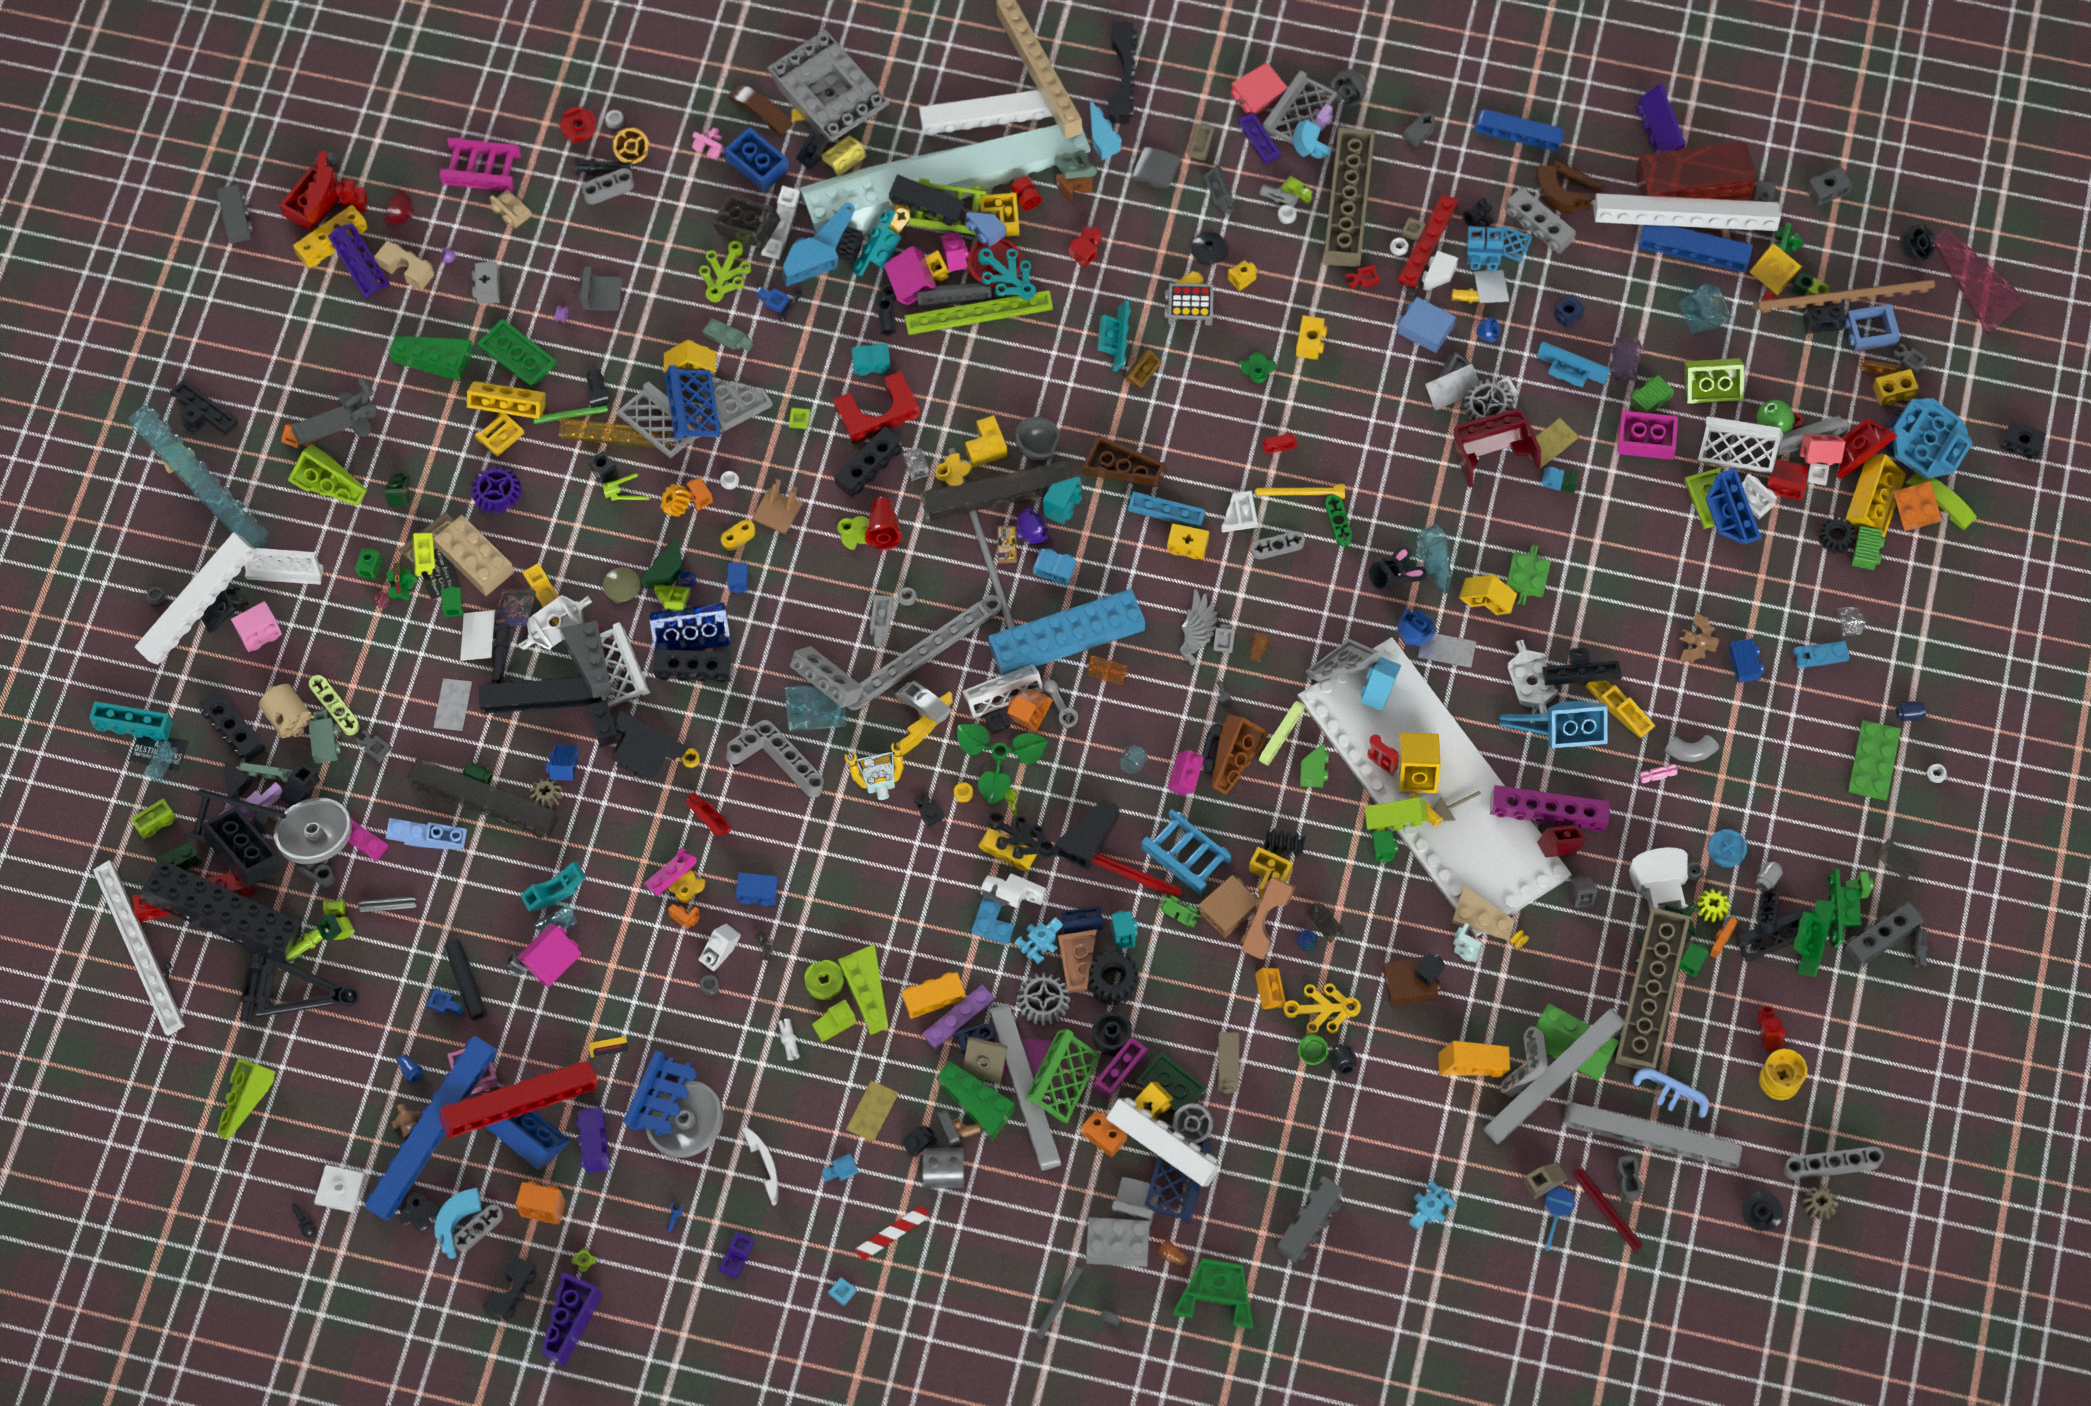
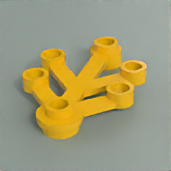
M1328 983L1324 986V994L1327 997H1334L1339 1002V1004H1332L1316 990L1314 985L1308 984L1304 988V995L1308 998H1313L1319 1004L1299 1005L1296 1001L1290 1000L1284 1005V1014L1289 1018H1294L1298 1014L1320 1013L1313 1022L1307 1025V1033L1315 1035L1318 1033L1321 1024L1333 1012H1340L1334 1021L1327 1023L1326 1027L1329 1034H1335L1338 1031L1339 1025L1347 1017H1354L1359 1014L1361 1004L1355 998H1346L1336 990L1333 984ZM1310 988L1314 992L1309 994L1306 990ZM1332 988L1333 992L1329 993L1326 989ZM1352 1005L1354 1010H1348L1347 1007ZM1293 1008L1295 1012L1289 1013L1288 1009ZM1334 1025L1336 1029L1331 1030L1329 1029V1026ZM1310 1026H1315V1027H1316V1030H1315V1031H1311V1030L1309 1029V1027H1310Z

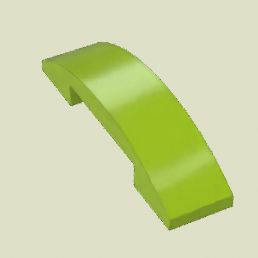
M1915 473L1906 482V485L1911 487L1931 481L1937 505L1951 515L1950 520L1961 529L1965 530L1976 519L1977 516L1956 493L1934 477L1924 479Z

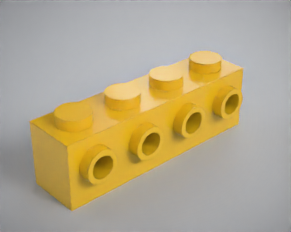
M353 205L349 206L294 244L293 247L296 255L308 269L318 265L321 260L334 254L336 251L328 238L336 228L353 223L361 235L368 228L365 219ZM346 230L348 235L353 237L350 230Z

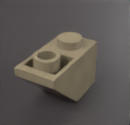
M1553 1163L1542 1166L1526 1175L1523 1184L1535 1200L1566 1182L1568 1178L1559 1164Z

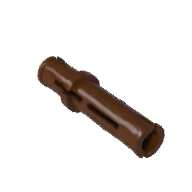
M1556 159L1554 164L1559 166L1557 167V173L1566 176L1565 178L1568 180L1572 179L1601 194L1602 189L1597 186L1604 188L1605 183L1576 170L1574 166L1570 167Z

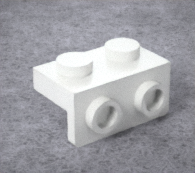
M1748 474L1742 482V486L1753 515L1760 519L1774 506L1777 497L1771 489L1764 487L1758 478Z

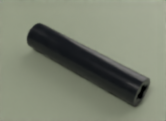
M452 940L446 943L444 948L468 1015L472 1021L482 1019L487 1015V1011L460 940Z

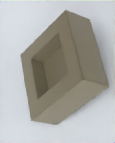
M1409 217L1401 235L1418 241L1426 224Z

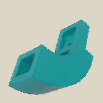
M572 862L555 878L541 884H532L520 896L529 912L542 910L565 900L578 891L577 886L586 879V876L579 863Z

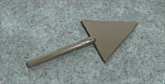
M1477 791L1449 806L1440 797L1432 809L1443 818V821H1456L1450 809L1480 795L1481 792Z

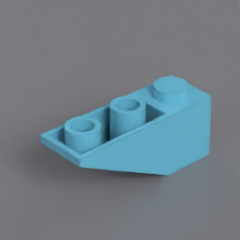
M1093 101L1090 102L1092 145L1101 160H1104L1121 151L1122 140L1119 134L1114 133L1109 120L1104 119L1100 107H1096Z

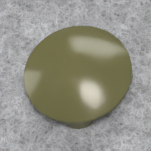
M620 567L613 569L603 580V591L609 599L617 604L631 600L640 592L639 576L629 568Z

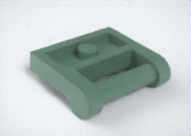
M1079 150L1076 154L1064 153L1055 156V163L1065 179L1092 177L1097 173V169L1090 163L1088 155L1084 150ZM1078 162H1082L1085 168H1081Z

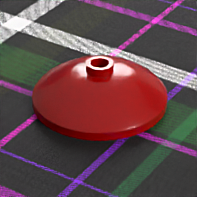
M1002 238L990 248L985 243L982 244L979 241L971 248L968 254V270L972 277L983 285H986L982 282L983 273L1001 274L996 269H992L993 267L990 264L982 265L979 263L978 254L982 249L991 250L993 257L1006 269H1008L1006 253L1009 249H1015L1018 253L1016 258V275L1018 276L1020 273L1021 252L1013 242ZM1012 253L1009 254L1010 257H1014V256H1015V255L1012 254ZM991 283L987 286L995 287L998 284L1006 285L1008 283Z

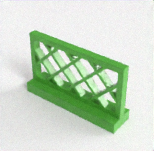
M1068 1029L1057 1032L1024 1098L1030 1103L1034 1102L1063 1123H1068L1101 1056L1074 1037V1033ZM1070 1042L1076 1045L1077 1053L1070 1055L1068 1048ZM1083 1053L1093 1056L1090 1064L1085 1065ZM1078 1055L1081 1066L1073 1068L1071 1057ZM1066 1058L1069 1070L1062 1071L1060 1062ZM1082 1069V1081L1077 1082L1074 1070ZM1070 1072L1072 1084L1065 1085L1063 1073ZM1058 1075L1061 1087L1053 1088L1051 1080L1053 1076ZM1073 1086L1075 1095L1069 1099L1066 1087ZM1061 1089L1064 1100L1057 1102L1054 1091ZM1048 1092L1052 1104L1049 1105L1041 1101L1044 1094ZM1065 1103L1067 1111L1064 1116L1059 1113L1058 1104Z

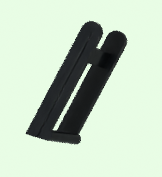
M200 789L199 791L196 790L195 793L196 795L203 796L193 832H185V836L207 843L201 832L210 798L257 811L254 827L262 837H264L269 815L286 819L287 814L281 813L279 810Z

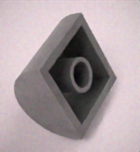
M964 1147L923 1149L924 1188H964Z

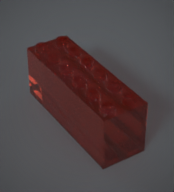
M1740 141L1708 147L1699 146L1693 149L1683 148L1678 151H1662L1655 154L1646 153L1639 156L1635 173L1640 196L1737 200L1751 198L1756 182L1748 143Z

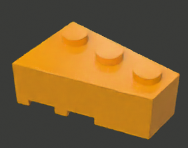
M1453 1041L1438 1053L1439 1076L1502 1077L1510 1070L1509 1047Z

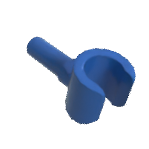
M675 1202L670 1207L672 1216L667 1229L668 1232H672L677 1217L683 1214L682 1205L678 1211L674 1210Z

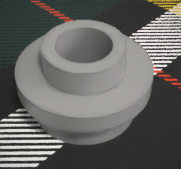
M909 587L901 589L898 593V601L904 606L914 604L917 599L916 592ZM910 596V599H904V597Z

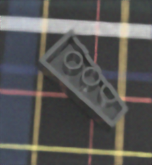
M597 620L559 628L562 642L576 664V668L581 673L592 697L611 695L612 691Z
M1324 1175L1319 1180L1320 1186L1318 1191L1313 1190L1306 1203L1308 1206L1301 1208L1295 1218L1296 1223H1291L1277 1245L1276 1251L1296 1265L1299 1260L1304 1261L1309 1253L1308 1247L1311 1243L1315 1245L1320 1237L1319 1232L1322 1227L1327 1228L1332 1220L1330 1218L1333 1212L1337 1213L1343 1204L1341 1202L1343 1188Z

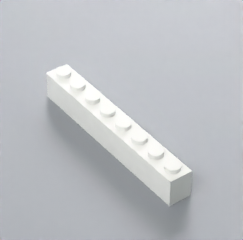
M1039 90L919 107L923 135H934L940 132H953L954 130L961 129L969 130L975 127H988L996 124L1004 125L1010 122H1024L1025 120H1039L1045 117H1052Z
M233 532L137 643L135 648L149 662L158 665L164 661L168 652L178 645L181 637L190 631L194 622L203 616L206 608L215 602L219 593L228 587L232 578L240 573L241 568L253 558V554L257 550L242 536Z

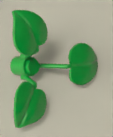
M959 724L957 728L959 745L966 754L977 756L982 749L992 750V757L997 761L995 773L987 771L978 780V789L989 804L1001 801L1010 789L1009 776L1004 773L999 774L1000 761H1004L1007 754L1011 753L1017 754L1018 760L1024 764H1034L1042 757L1048 740L1040 735L1024 733L1014 738L1012 745L1015 750L1007 748L1004 743L985 747L989 743L990 735L984 726L979 724Z

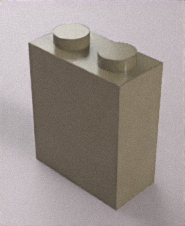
M1219 1033L1218 1091L1230 1094L1238 1091L1239 1033Z

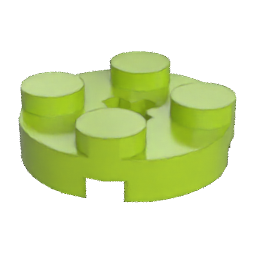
M822 960V962H815L805 972V987L810 995L817 999L831 1000L843 988L844 976L842 970L833 961ZM828 976L829 982L822 984L819 978Z

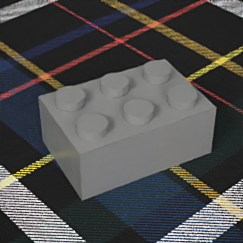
M1089 1217L1086 1263L1147 1267L1150 1221Z

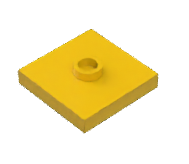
M1773 243L1749 272L1775 294L1779 295L1802 266Z

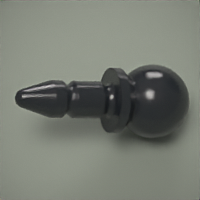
M292 1203L293 1213L296 1214L298 1221H300L298 1226L301 1227L302 1235L307 1238L315 1236L317 1233L316 1224L310 1222V1217L306 1219L301 1208Z

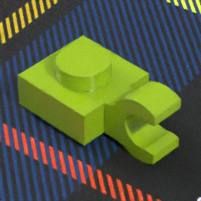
M1292 176L1281 186L1285 192L1297 195L1306 203H1309L1313 198L1311 196L1313 192L1305 188L1304 183Z

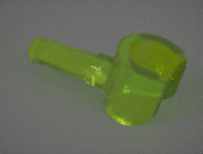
M1012 788L1005 793V800L1011 806L1014 817H1017L1019 814L1013 800L1018 796Z

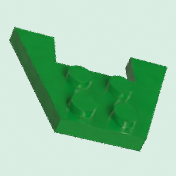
M1203 1258L1172 1316L1193 1319L1196 1300L1236 1306L1233 1326L1253 1329L1243 1265Z

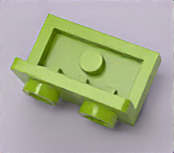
M163 798L130 820L141 837L145 839L146 837L153 836L162 827L171 825L177 818Z

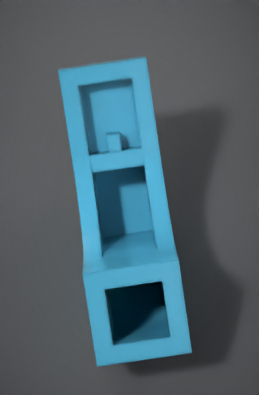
M477 1188L462 1191L451 1197L442 1206L437 1215L435 1237L438 1241H441L442 1252L446 1253L449 1259L457 1257L456 1248L453 1244L456 1225L463 1218L482 1212L480 1193Z

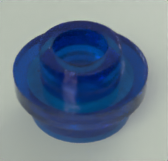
M689 570L682 571L677 577L679 586L693 587L696 583L695 574ZM686 578L690 579V581L684 582Z

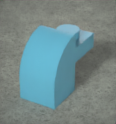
M1308 120L1297 124L1293 136L1294 147L1303 157L1311 154L1317 159L1324 158L1330 154L1331 148L1317 141L1321 127Z

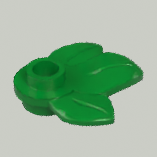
M1256 352L1250 356L1249 361H1239V368L1242 373L1249 375L1253 382L1262 383L1268 374L1275 370L1276 362L1273 360L1266 361L1264 354Z

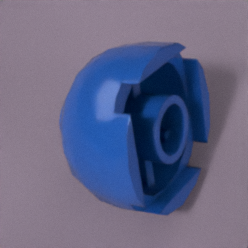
M1407 609L1403 612L1397 624V630L1403 642L1413 646H1422L1428 643L1437 630L1436 627L1434 629L1432 626L1434 622L1426 614L1418 610L1413 613L1410 612L1411 609Z

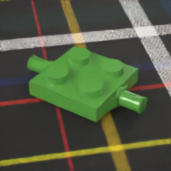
M1535 545L1530 546L1529 554L1513 553L1506 584L1512 590L1520 593L1517 602L1519 605L1526 604L1527 596L1534 595L1542 598L1551 561L1536 557L1538 546Z

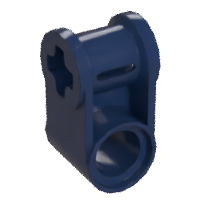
M981 1024L969 1029H963L955 1034L961 1045V1054L966 1053L967 1044L965 1040L967 1039L968 1041L969 1037L995 1042V1034L989 1024ZM985 1032L990 1033V1036L987 1038L981 1037Z

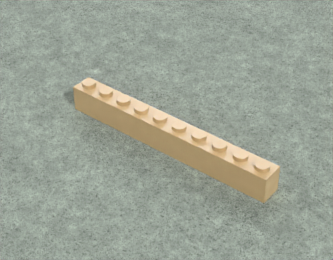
M997 0V16L1064 138L1068 139L1082 134V119L1016 0Z

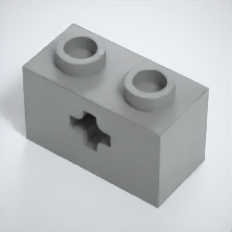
M497 262L475 263V270H472V279L475 281V286H472L473 297L477 298L478 304L500 303V275Z

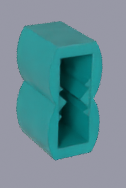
M874 344L851 348L854 374L864 376L871 372L885 373L891 370L888 344Z

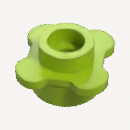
M583 1248L572 1258V1263L577 1265L581 1272H587L588 1267L596 1263V1258L591 1256L587 1249Z

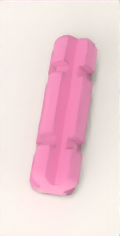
M1671 764L1667 765V767L1651 769L1650 772L1643 771L1639 776L1642 783H1647L1650 780L1666 778L1667 775L1674 776L1678 771L1676 765Z

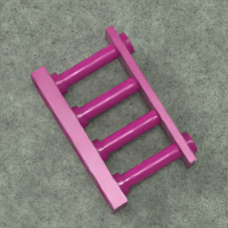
M458 137L448 138L449 149L453 152L449 169H441L440 171L442 184L505 191L507 189L510 192L514 191L513 178L509 175L513 157L521 158L518 145L464 140ZM460 151L470 152L467 171L456 170ZM478 153L488 154L484 173L474 172ZM495 155L506 156L502 175H492Z

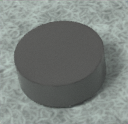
M713 975L704 976L699 983L701 992L707 996L716 994L720 988L718 979Z
M1103 1310L1100 1315L1102 1320L1114 1326H1118L1121 1318L1106 1310Z

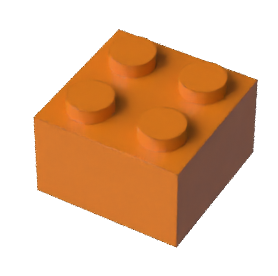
M1931 481L1893 491L1904 531L1942 521Z
M528 1181V1183L522 1182L515 1205L521 1217L560 1225L566 1201L558 1187L552 1185L543 1187L537 1182Z

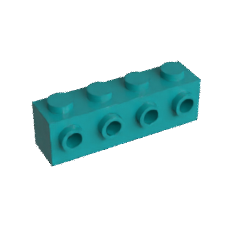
M94 701L89 717L96 730H111L121 735L128 733L138 738L146 736L156 741H161V739L168 740L173 725L169 714L96 701Z

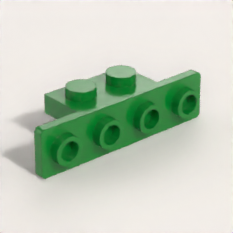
M1835 868L1827 877V885L1830 886L1828 901L1836 904L1831 920L1830 941H1832L1833 948H1838L1843 943L1842 926L1859 928L1861 926L1859 888L1840 887V870Z
M1817 900L1813 914L1803 912L1802 918L1799 920L1797 937L1794 939L1793 948L1802 955L1797 972L1799 975L1817 976L1836 905L1834 902Z

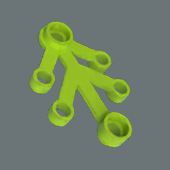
M732 241L729 244V254L722 269L717 261V253L712 250L706 253V259L717 276L715 284L710 277V268L705 265L699 268V274L704 278L708 287L706 297L711 302L717 303L722 300L725 293L744 287V279L739 275L750 273V263L744 261L740 264V267L730 270L735 258L743 254V246L738 241ZM734 278L733 283L723 286L726 280Z

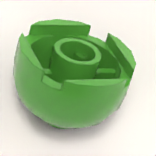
M1770 400L1760 407L1756 419L1758 425L1781 428L1784 436L1792 430L1795 416L1791 407L1784 401Z

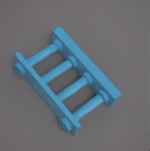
M1171 809L1169 811L1171 822L1155 839L1151 840L1146 836L1141 842V849L1202 896L1206 891V878L1222 861L1229 866L1231 864V853L1225 847L1218 846L1190 824L1182 813ZM1179 826L1186 832L1185 835L1170 851H1164L1160 844ZM1192 837L1201 844L1185 863H1180L1176 860L1175 856ZM1208 849L1216 857L1200 875H1195L1191 872L1190 868Z

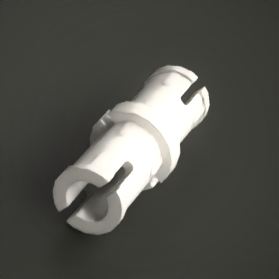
M784 1019V1022L780 1020L778 1024L782 1034L781 1042L785 1046L787 1060H794V1057L798 1059L800 1055L795 1042L797 1038L793 1034L791 1020Z

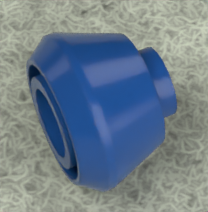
M1493 317L1483 320L1477 326V335L1482 340L1495 342L1500 336L1498 321Z

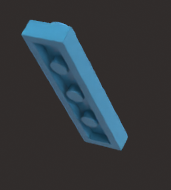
M1137 492L1132 493L1128 506V511L1198 529H1201L1206 512L1205 509Z

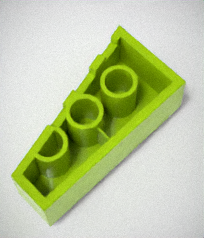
M874 944L838 959L839 967L870 1035L888 1028Z

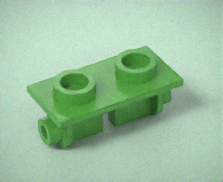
M1173 895L1163 897L1167 900L1166 903L1162 902L1159 907L1163 913L1175 918L1177 912H1179L1178 921L1188 927L1195 926L1197 922L1195 917H1201L1197 913V908L1189 904L1187 907L1180 903L1181 900Z

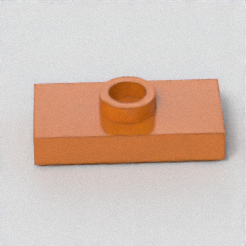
M1733 917L1730 918L1724 930L1719 929L1714 938L1717 941L1712 948L1710 956L1718 958L1737 925V920Z

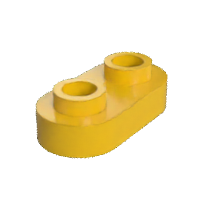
M743 520L724 532L721 536L722 547L732 551L752 539L755 535L754 524L751 521ZM729 537H732V538H733V540H731V541H728L727 539H728Z

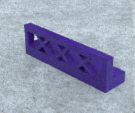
M353 223L336 228L328 236L365 298L372 296L377 290L387 288L390 285ZM346 230H350L353 237L349 236ZM356 246L361 248L362 253L357 250ZM365 261L370 263L372 268L368 267ZM375 277H377L382 284L378 285L377 281L375 280Z

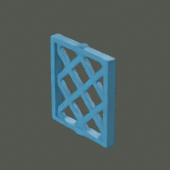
M1501 225L1506 235L1504 239L1509 241V244L1503 245L1504 253L1501 252V255L1521 263L1525 253L1528 251L1532 236ZM1516 235L1518 240L1512 242L1510 237ZM1528 240L1527 245L1523 246L1522 241ZM1519 243L1521 248L1515 250L1514 244ZM1511 246L1513 251L1507 253L1505 248ZM1523 250L1522 256L1519 257L1517 252Z

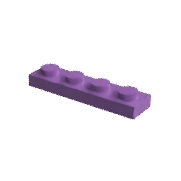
M981 985L923 1032L922 1036L936 1050L994 1003L995 998Z

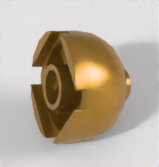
M634 127L623 128L613 139V151L622 162L635 164L642 161L648 153L649 141L640 129Z

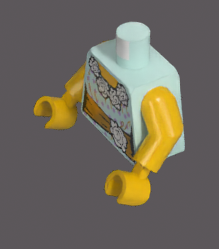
M893 742L891 746L893 752L857 759L856 754L852 751V760H848L847 755H844V759L850 764L849 770L853 780L861 788H866L868 793L877 792L879 800L889 798L888 789L895 787V782L900 779L904 769L903 755L901 754L903 749L902 742H900L901 748L899 750L894 749Z

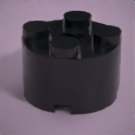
M1107 1011L1101 1013L1094 1020L1092 1040L1099 1052L1115 1057L1131 1038L1132 1026L1128 1017L1123 1013Z

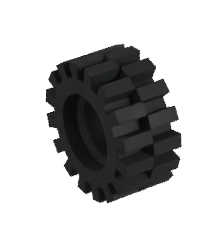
M850 227L845 229L841 239L839 259L850 262L856 261L861 249L862 230Z
M1834 517L1833 520L1829 518L1827 522L1823 523L1819 533L1820 544L1823 543L1822 547L1824 549L1828 547V552L1834 550L1833 554H1837V551L1839 553H1843L1844 550L1847 551L1855 537L1854 526L1852 524L1849 525L1850 521L1848 520L1844 522L1842 517L1840 520L1837 517ZM1838 530L1844 534V538L1842 540H1834L1831 538L1830 532Z

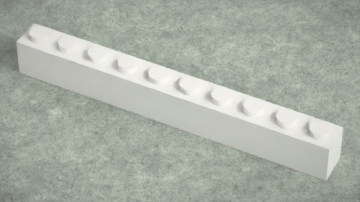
M1596 194L1593 207L1595 222L1777 231L1780 221L1778 202Z

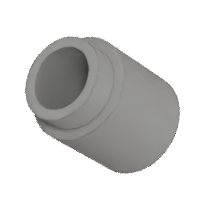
M1766 862L1757 875L1755 884L1763 891L1773 889L1783 874L1781 866L1776 862Z

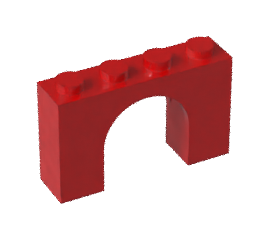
M901 371L884 378L885 388L893 404L890 410L881 416L872 417L863 414L858 409L851 393L833 399L834 409L852 444L862 442L872 435H877L885 426L888 429L896 428L901 423L912 421L920 416L919 405Z

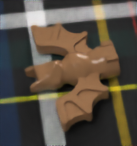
M1699 612L1696 613L1693 624L1702 633L1696 634L1693 631L1682 630L1685 633L1684 638H1679V640L1685 641L1688 644H1695L1697 648L1683 650L1680 662L1687 661L1693 664L1696 659H1705L1706 650L1712 652L1717 650L1720 639L1711 636L1712 632L1715 631V627L1709 624L1708 617L1701 616Z

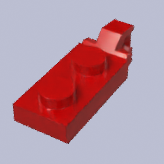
M695 792L689 794L685 803L714 834L721 836L731 831L732 826L708 801L704 802Z

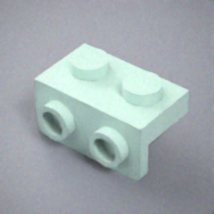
M1465 923L1464 927H1459L1455 934L1453 944L1456 946L1454 952L1466 961L1476 962L1482 942L1467 935L1469 924Z

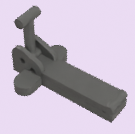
M365 378L358 380L362 388L361 393L354 397L347 392L340 394L338 402L340 407L292 425L291 432L300 446L351 426L357 435L361 437H366L370 434L371 425L368 420L375 418L376 406L370 402L369 396L373 394V391Z

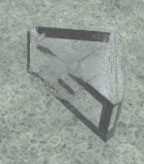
M1857 607L1838 608L1842 636L1861 635L1866 619Z

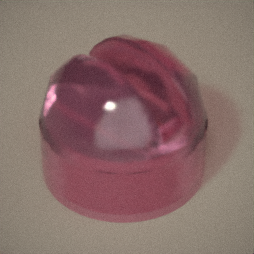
M379 592L375 595L374 601L377 607L386 608L389 606L390 598L388 594Z

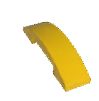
M539 563L522 572L531 590L536 592L535 596L542 608L559 597ZM558 617L551 619L554 626L559 624Z

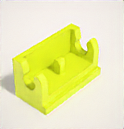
M413 533L414 573L416 576H420L422 571H427L428 575H431L433 568H435L432 533Z

